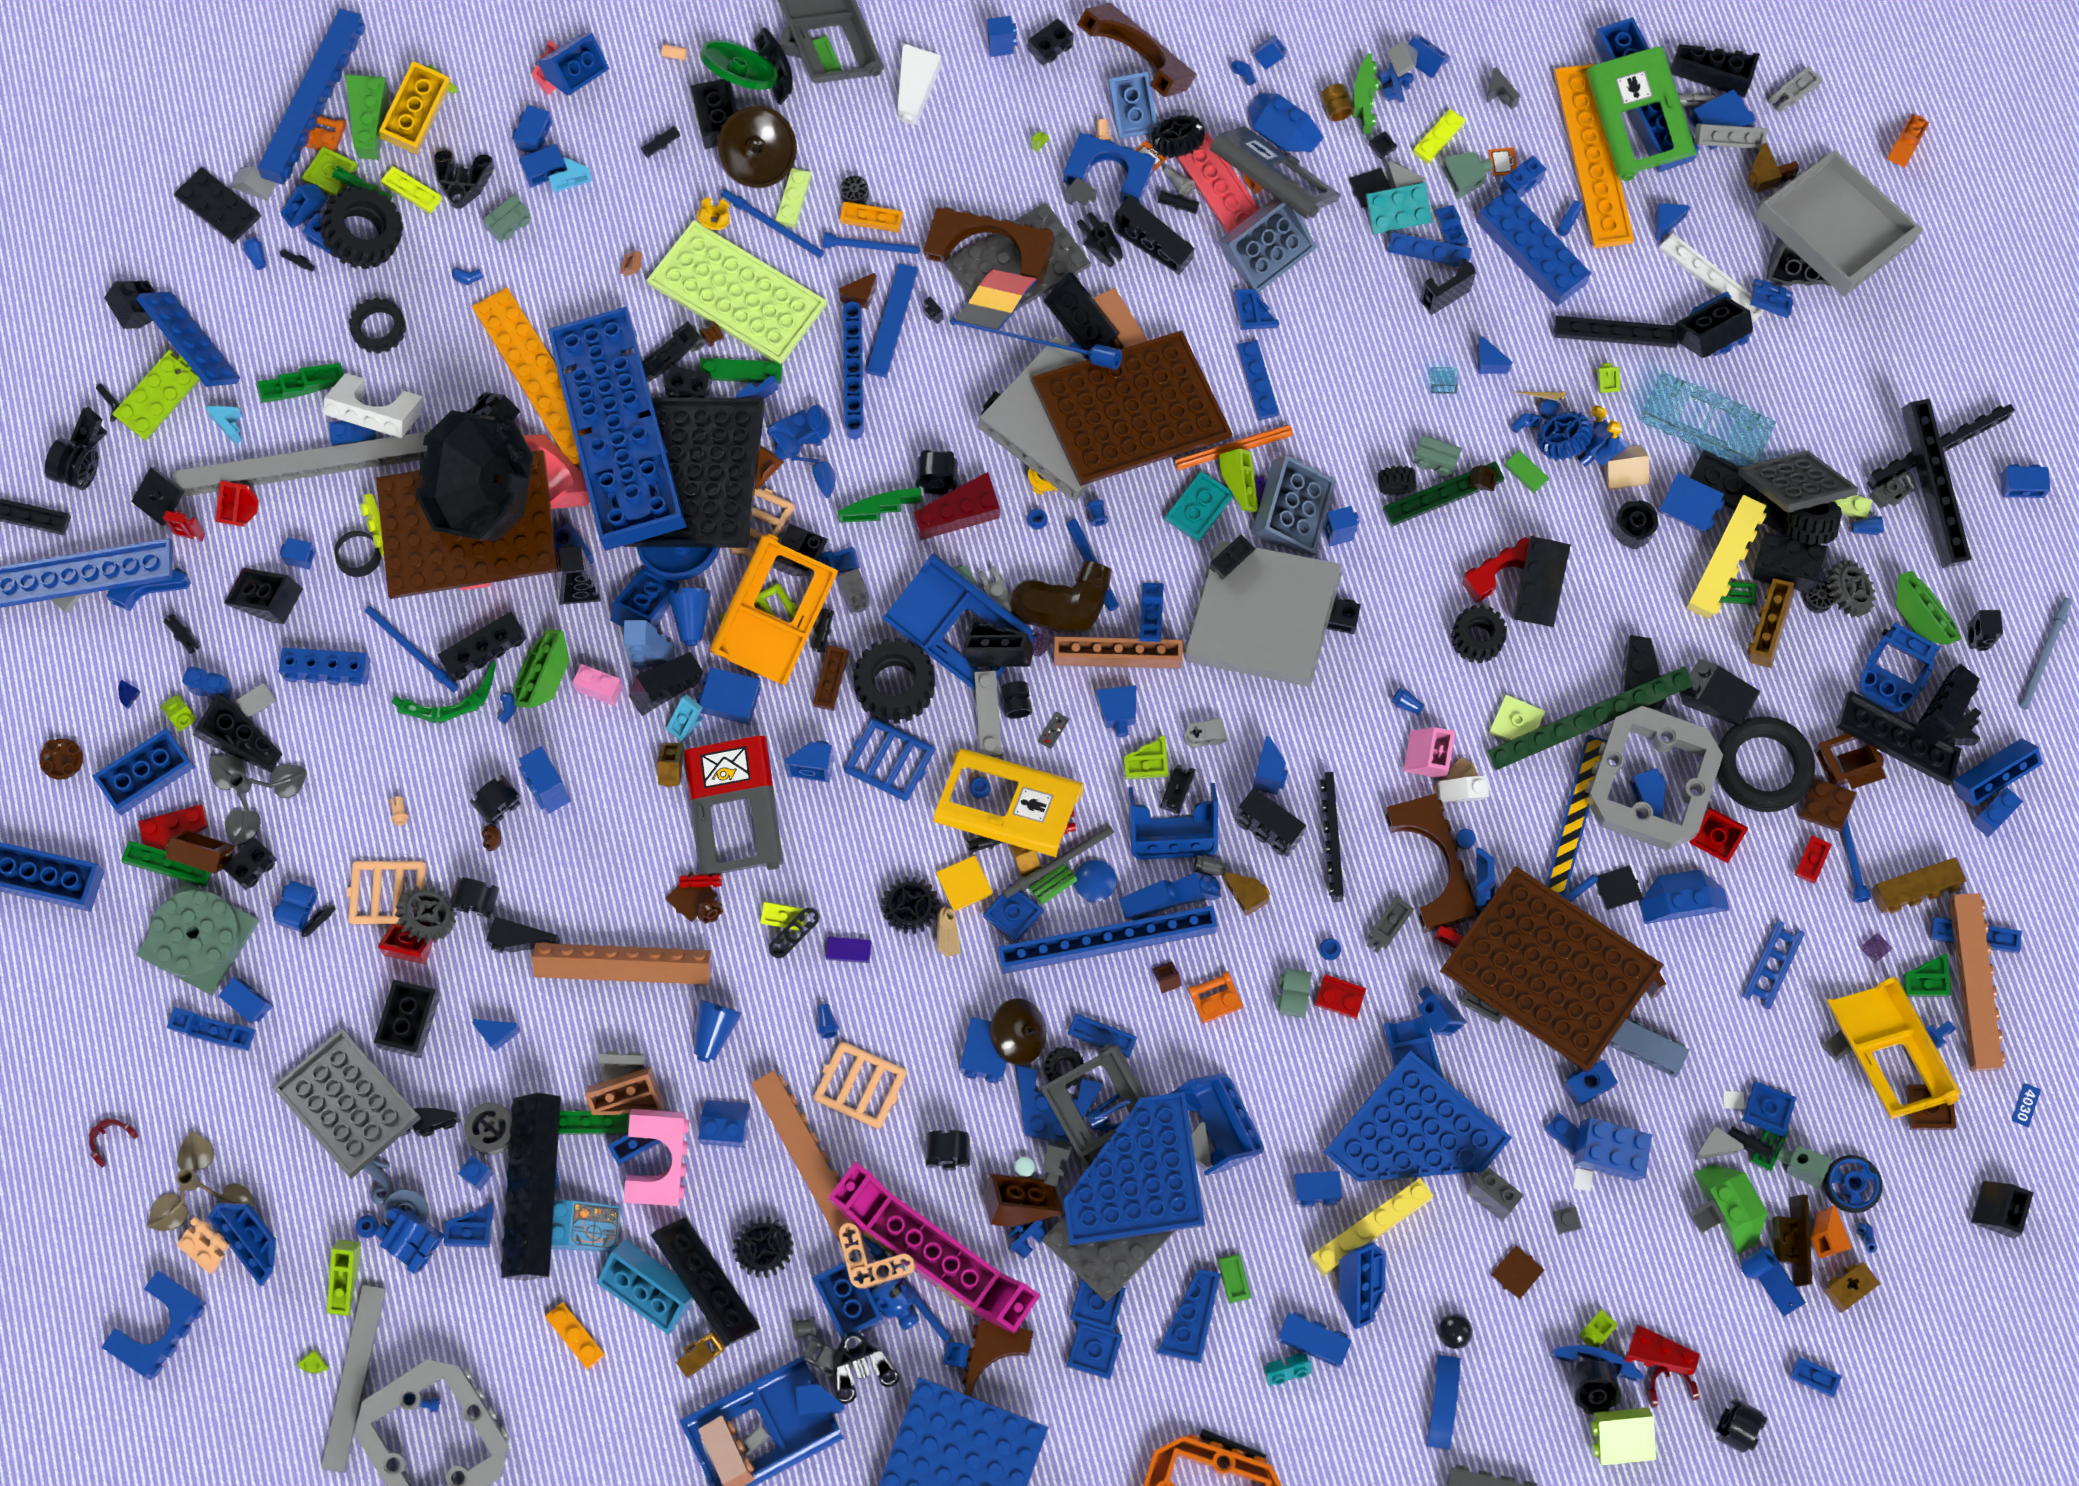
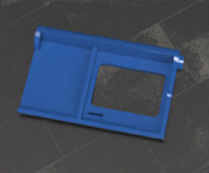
M935 553L928 558L920 572L882 617L884 621L915 645L920 646L924 652L974 691V672L982 671L977 667H970L966 658L943 641V637L965 610H971L987 624L992 623L995 627L1001 629L1006 627L1027 633L1031 642L1035 638L1032 635L1034 630ZM995 667L993 671H996V680L1006 667Z
M803 1356L679 1420L710 1486L723 1485L701 1445V1435L698 1429L721 1415L729 1422L752 1409H756L775 1445L773 1451L752 1461L755 1468L752 1471L755 1480L745 1486H756L844 1439L832 1414L801 1418L798 1416L795 1387L800 1386V1382L814 1381V1385L817 1384Z

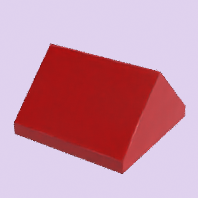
M1709 807L1704 814L1698 834L1689 843L1729 863L1748 827Z
M392 924L378 944V949L386 957L426 965L433 943L432 938L428 943H425L424 938L417 942L416 935H413L411 938L408 937L409 930L401 931L404 925Z

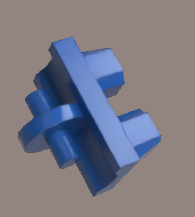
M1392 62L1388 63V69L1379 72L1383 85L1390 82L1393 83V86L1383 88L1384 95L1387 101L1398 99L1399 103L1405 101L1402 86H1404L1405 90L1409 89V84L1414 81V77L1411 73H1405L1398 77Z
M1041 1220L1034 1221L1026 1230L1023 1228L1028 1223L1014 1226L1008 1235L1012 1239L1017 1234H1020V1236L1007 1249L1011 1253L1015 1251L1025 1259L1033 1251L1025 1240L1031 1235L1040 1244L1047 1234L1041 1226L1043 1224Z

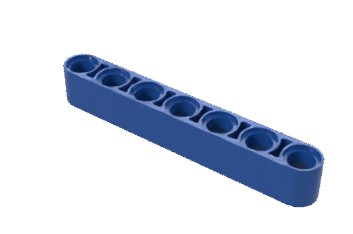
M848 302L843 308L844 423L846 435L851 439H859L864 434L862 310L858 303ZM850 313L857 314L855 316H849ZM852 331L857 332L855 335H850L849 333ZM851 350H857V351H858V352H856V353H854V354L849 353V351H851ZM853 368L858 369L856 372H850L849 370ZM852 387H857V388H858V390H856V391H851V390H849V389L852 388ZM851 406L859 407L856 410L849 409ZM852 425H858V426H859V427L856 428V429H851V428H850V426H852Z

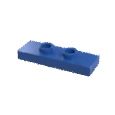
M1076 1013L1068 1031L1069 1036L1100 1048L1110 1043L1113 1046L1118 1045L1126 1058H1130L1137 1040V1036Z

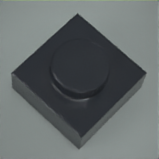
M1386 131L1371 139L1368 144L1380 159L1397 148V144Z
M931 297L924 300L923 312L929 320L933 319L936 324L940 323L943 320V310Z

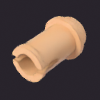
M667 43V45L663 44L661 56L665 57V59L669 57L685 61L687 48L670 46V43Z
M1097 120L1096 138L1111 141L1108 120Z
M396 796V801H394V798H391L389 802L393 815L391 821L399 826L406 824L409 816L405 812L403 797Z

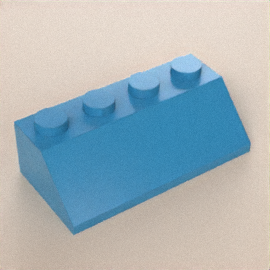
M627 1239L611 1252L596 1282L667 1335L673 1331L694 1300L677 1275Z

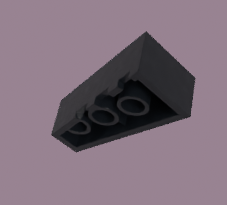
M1679 44L1670 70L1674 76L1724 92L1734 89L1738 95L1745 98L1751 85L1760 53L1753 52L1752 55L1744 54V51L1735 50V53L1723 52V49L1719 48L1706 50L1705 47Z
M566 545L563 548H559V572H557L556 576L559 605L600 602L598 577L582 547Z
M1961 663L1948 673L1913 730L1933 746L1939 741L1944 742L1951 732L1957 728L1971 697L1978 690L1977 685L1980 678Z

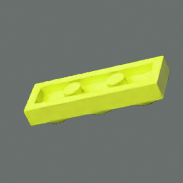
M1449 109L1414 148L1413 154L1429 164L1461 129L1466 120Z
M394 166L381 180L383 186L429 214H432L443 200L441 195Z
M372 493L365 494L363 504H360L361 514L366 517L367 529L369 532H372L374 546L379 549L382 556L384 551L380 512Z

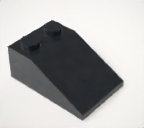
M243 568L224 603L227 606L268 622L285 624L303 588L289 575Z
M1700 658L1689 675L1693 686L1679 692L1684 706L1739 727L1760 694V690L1729 671Z

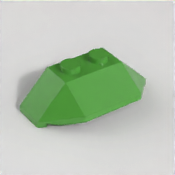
M1913 571L1901 574L1898 577L1896 606L1900 610L1901 616L1912 627L1913 632L1931 642L1945 645L1961 640L1962 638L1958 633L1955 622L1931 589L1921 579L1917 578Z
M546 629L543 632V636L529 650L513 687L515 706L534 708L554 699L569 663L565 636L562 630Z
M1716 1164L1693 1173L1707 1201L1709 1202L1714 1199L1725 1217V1220L1720 1225L1736 1255L1756 1246L1768 1213L1747 1174Z

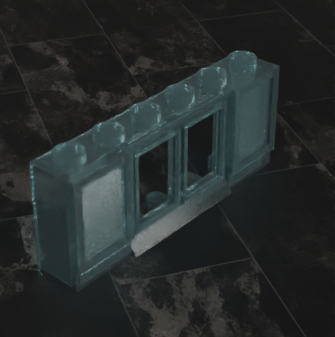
M1663 371L1639 419L1649 427H1656L1667 435L1681 438L1685 443L1697 445L1702 450L1715 453L1727 461L1731 460L1739 464L1740 467L1758 463L1777 422L1748 409L1744 405ZM1690 396L1694 401L1700 400L1710 405L1700 430L1679 421ZM1717 409L1729 413V416L1732 418L1738 417L1727 442L1706 433Z

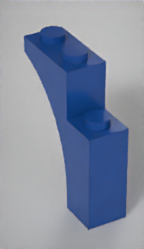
M1195 872L1174 882L1161 880L1119 898L1125 919L1135 921L1172 907L1200 901L1216 900L1221 898L1219 891L1221 887L1216 877Z

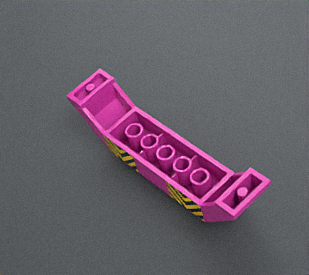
M857 1162L852 1164L828 1197V1200L872 1242L893 1257L900 1254L911 1256L916 1263L915 1273L972 1314L1009 1332H1016L1041 1296L1025 1283H1021L999 1272L895 1197L871 1172ZM905 1259L902 1260L904 1265H910V1262H907Z

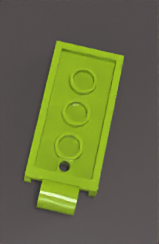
M169 349L112 415L146 442L197 385L200 379L181 355L177 358ZM181 370V373L176 374V371Z

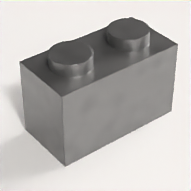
M859 569L840 575L841 593L849 612L859 613L866 610L870 606L868 589Z

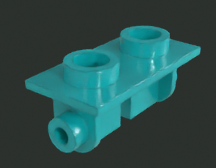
M1302 1353L1286 1357L1288 1364L1284 1366L1282 1359L1266 1363V1366H1263L1265 1376L1267 1375V1385H1281L1288 1380L1301 1379L1311 1374V1361L1308 1360L1307 1354L1302 1355Z

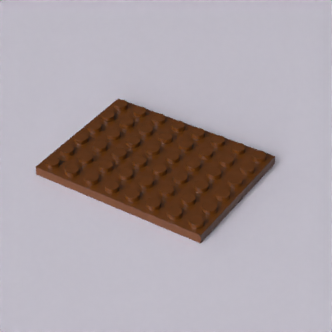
M1182 330L1120 349L1122 351V360L1117 370L1092 365L1090 359L1032 376L1031 379L1080 486L1232 437L1231 429Z
M543 450L532 452L533 461L524 516L497 542L433 531L415 497L416 489L422 486L423 476L419 475V470L376 477L388 597L395 599L559 572L545 452ZM496 475L497 480L495 481V483H501V476Z
M1515 865L1441 968L1440 973L1586 1073H1589L1659 974L1664 964Z

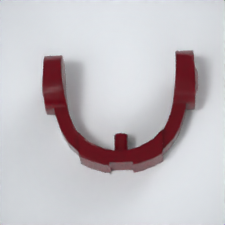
M107 1118L100 1121L90 1131L88 1135L92 1151L90 1155L102 1168L107 1163L96 1148L95 1143L98 1134L101 1132L104 1135L106 1133L104 1128L117 1125L126 1130L133 1139L139 1137L138 1133L127 1122L124 1124L118 1120Z
M1663 1366L1653 1372L1650 1389L1647 1390L1651 1408L1658 1407L1655 1388L1656 1378L1663 1372H1665L1666 1378L1671 1377L1670 1372H1673L1666 1370ZM1674 1372L1685 1380L1692 1401L1698 1400L1699 1391L1696 1382L1691 1381L1688 1374Z

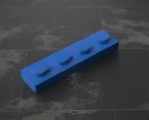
M1392 232L1388 252L1459 267L1461 259L1465 258L1469 262L1472 248Z
M1258 340L1238 344L1237 349L1258 421L1277 417L1279 411Z
M1934 917L1932 919L1930 940L1954 943L1952 920ZM1988 925L1986 939L1990 943L1991 950L2018 954L2021 948L2022 931Z

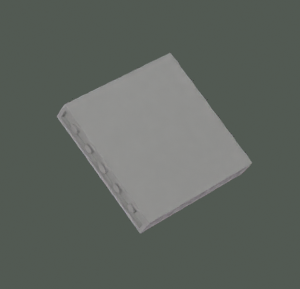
M1836 150L1828 155L1826 153L1822 155L1818 162L1811 163L1805 172L1800 171L1794 180H1788L1781 190L1777 188L1770 195L1769 199L1765 197L1758 204L1759 209L1755 214L1763 224L1844 297L1912 245L1924 230Z
M1056 336L1051 340L1053 343L1069 346L1067 342L1060 340ZM1046 346L980 416L977 428L1076 502L1092 483L1083 486L1079 485L1031 379L1032 376L1087 359L1078 352Z
M1218 540L1217 547L1212 549L1211 559L1219 555L1231 542ZM1256 548L1252 554L1223 580L1220 579L1217 571L1213 572L1210 566H1208L1206 570L1207 581L1205 585H1202L1200 591L1201 602L1200 604L1197 603L1195 607L1196 619L1189 628V635L1191 636L1189 642L1186 641L1183 653L1186 654L1187 661L1311 687L1342 576L1341 564Z

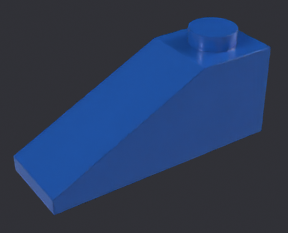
M1656 768L1634 775L1629 783L1637 802L1648 803L1653 809V816L1663 819L1666 786L1663 774H1659Z

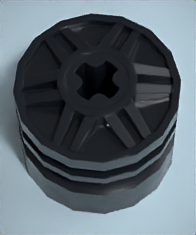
M58 438L52 444L47 454L44 470L45 476L48 480L61 484L66 483L70 487L85 490L90 486L96 475L99 464L98 451L83 444L77 445L73 441Z

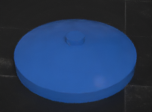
M637 547V551L643 565L653 575L665 580L680 581L693 578L708 569L717 558L720 548Z

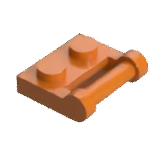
M319 116L317 124L333 127L336 130L332 132L316 127L315 130H311L308 144L304 147L320 151L323 146L336 152L347 123L342 119L337 121Z
M1228 971L1221 973L1222 976L1200 985L1187 987L1202 1024L1243 1008V1004ZM1220 985H1226L1227 990L1202 1000L1198 996V994Z

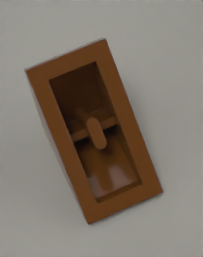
M872 273L839 288L840 301L844 303L856 302L861 308L868 310L877 287L876 274Z

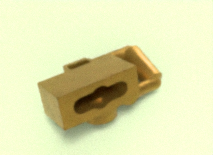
M709 1332L696 1343L692 1342L684 1348L686 1355L679 1358L676 1364L688 1379L725 1350V1345L716 1332ZM710 1340L716 1350L711 1352L705 1342ZM694 1346L696 1347L695 1349H693V1350L690 1351L689 1353L687 1352V1351H689L691 1348H693Z

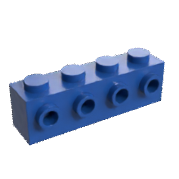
M282 648L278 672L284 680L289 682L305 680L308 683H318L319 681H324L332 685L348 683L351 686H361V684H368L371 659L367 653Z
M2021 738L1957 777L1953 782L1958 798L1972 806H1976L2041 766L2043 763L2039 747Z

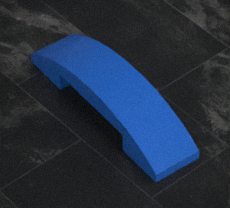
M1143 583L1139 641L1161 642L1164 583Z
M174 1007L166 1027L172 1031L199 1040L243 1051H249L256 1033L255 1029L238 1024L232 1025Z
M1581 1345L1565 1346L1554 1349L1550 1354V1357L1570 1363L1576 1360L1577 1355L1595 1361L1609 1362L1612 1366L1618 1367L1616 1376L1638 1383L1644 1377L1633 1364L1625 1362V1359L1601 1348Z
M1437 1355L1436 1379L1431 1420L1428 1428L1427 1447L1450 1450L1458 1398L1461 1358Z

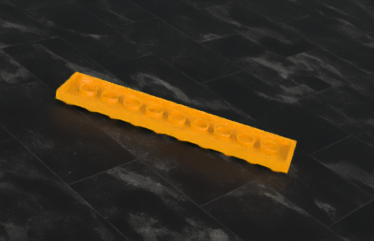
M1594 64L1556 68L1554 70V77L1592 246L1594 249L1633 244L1634 236L1621 180L1617 177L1586 75V70L1594 66Z
M508 287L471 306L558 448L576 467L581 465L557 366ZM591 427L579 430V436L592 433Z

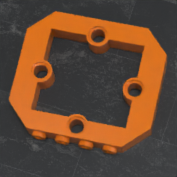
M1188 1434V1437L1182 1436L1153 1452L1143 1485L1175 1486L1169 1480L1176 1457H1180L1211 1467L1216 1474L1221 1476L1232 1474L1264 1486H1282L1272 1465L1267 1464L1268 1460L1258 1456H1254V1459L1245 1457V1452L1237 1449H1232L1231 1452L1224 1450L1223 1445L1210 1441V1444L1203 1443L1200 1437ZM1219 1457L1227 1458L1229 1460V1467L1221 1469L1217 1465V1459Z

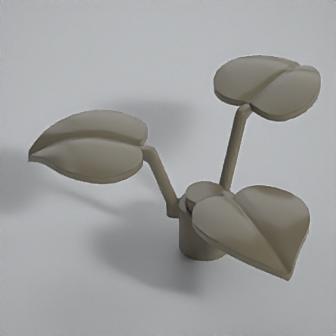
M191 1131L184 1140L177 1158L178 1167L181 1169L177 1174V1182L181 1185L178 1188L181 1200L174 1194H165L158 1198L152 1207L147 1226L158 1231H170L180 1227L189 1215L188 1209L183 1206L186 1201L185 1190L194 1191L200 1187L219 1198L218 1203L250 1204L252 1208H254V1198L250 1191L240 1184H228L221 1195L200 1182V1177L196 1173L198 1169H205L212 1163L214 1148L206 1139L202 1138L195 1131Z

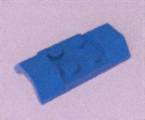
M1476 848L1478 914H1481L1495 895L1494 858L1482 848Z
M1423 1016L1396 1024H1383L1393 1067L1397 1065L1408 1050H1411L1443 1078L1431 1030Z

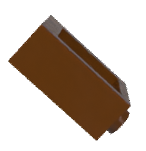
M1846 733L1819 743L1814 750L1829 783L1837 786L1879 772L1884 765L1881 752L1860 740L1871 764L1842 773L1830 748L1857 738Z
M185 830L167 840L165 858L211 873H217L223 870V867L232 859L235 845Z

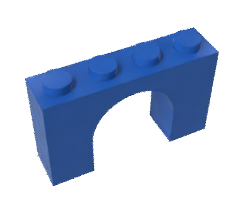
M1080 132L1063 172V182L1071 185L1077 177L1085 182L1090 169L1095 164L1101 161H1114L1120 164L1127 172V177L1120 191V202H1124L1130 195L1137 202L1141 203L1155 169L1156 158L1148 153H1140L1130 147H1122L1110 140L1104 141L1092 134Z
M158 1270L144 1290L167 1306L171 1320L166 1334L154 1343L141 1344L115 1328L101 1347L149 1380L160 1374L164 1361L175 1353L176 1345L181 1338L184 1339L189 1334L191 1324L195 1319H199L205 1311L204 1306L207 1304Z

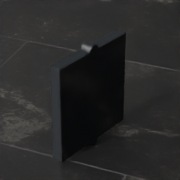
M1382 168L1349 178L1353 195L1356 196L1361 208L1367 206L1365 194L1391 189L1390 181L1386 179Z
M1630 865L1596 876L1598 878V882H1596L1599 889L1598 895L1602 897L1607 910L1643 899L1638 887L1639 881L1635 879Z

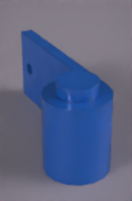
M1763 1246L1741 1261V1271L1747 1278L1759 1279L1783 1317L1806 1303L1774 1253L1768 1247Z

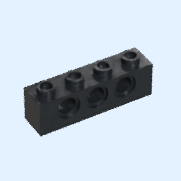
M510 611L437 654L454 682L466 678L475 669L483 668L493 658H500L510 648L520 646L527 638ZM507 635L504 640H497L498 636ZM481 646H488L485 651H478ZM462 657H470L468 661L460 662Z

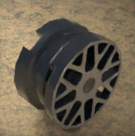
M853 175L842 181L840 189L843 203L850 202L864 205L868 201V183L864 178Z
M1820 580L1821 585H1818L1816 594L1805 592L1804 601L1810 611L1824 613L1834 604L1833 596L1829 595L1831 590L1827 587L1830 584L1829 582Z

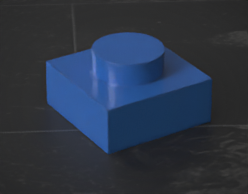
M948 1342L943 1364L951 1367L965 1368L970 1345Z

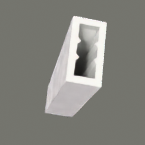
M907 44L903 45L898 98V119L902 122L918 124L942 67L941 55Z

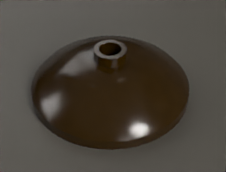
M1021 998L1007 1000L997 1008L991 1021L990 1033L992 1044L998 1055L1006 1062L1013 1065L1029 1064L1037 1059L1043 1051L1047 1036L1046 1023L1042 1013L1032 1002Z

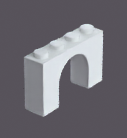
M347 373L343 375L324 397V415L399 438L405 435L422 414L423 396L403 391L393 403L386 406L374 407L359 402L364 397L365 379Z

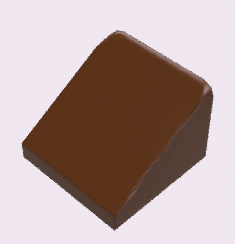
M1172 961L1152 968L1161 993L1181 987L1180 975Z

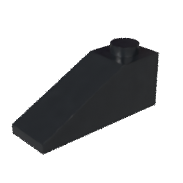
M495 917L486 942L491 947L490 949L495 952L503 953V951L511 953L534 949L535 943L559 944L560 939L556 934Z

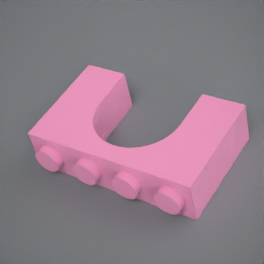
M631 1109L628 1137L660 1140L669 1148L672 1155V1163L666 1171L659 1175L627 1174L624 1194L625 1203L678 1206L679 1200L684 1199L685 1185H681V1177L686 1176V1163H682L683 1155H687L688 1142L684 1141V1133L689 1132V1120H685L686 1112Z

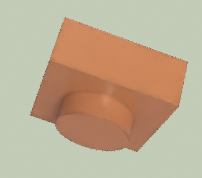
M637 250L625 254L620 273L624 276H629L639 272L643 254Z

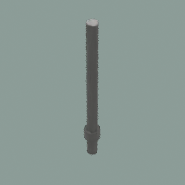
M1108 826L1030 875L1017 879L1015 884L1002 891L1003 896L1007 899L1019 891L1023 892L1028 889L1029 885L1112 835L1114 833L1111 826Z

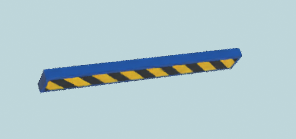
M1588 734L1585 738L1545 884L1562 897L1567 893L1590 808L1587 802L1589 793L1585 791L1589 780L1593 781L1595 774L1592 773L1595 762L1600 761L1601 755L1598 752L1601 743H1606L1605 739Z

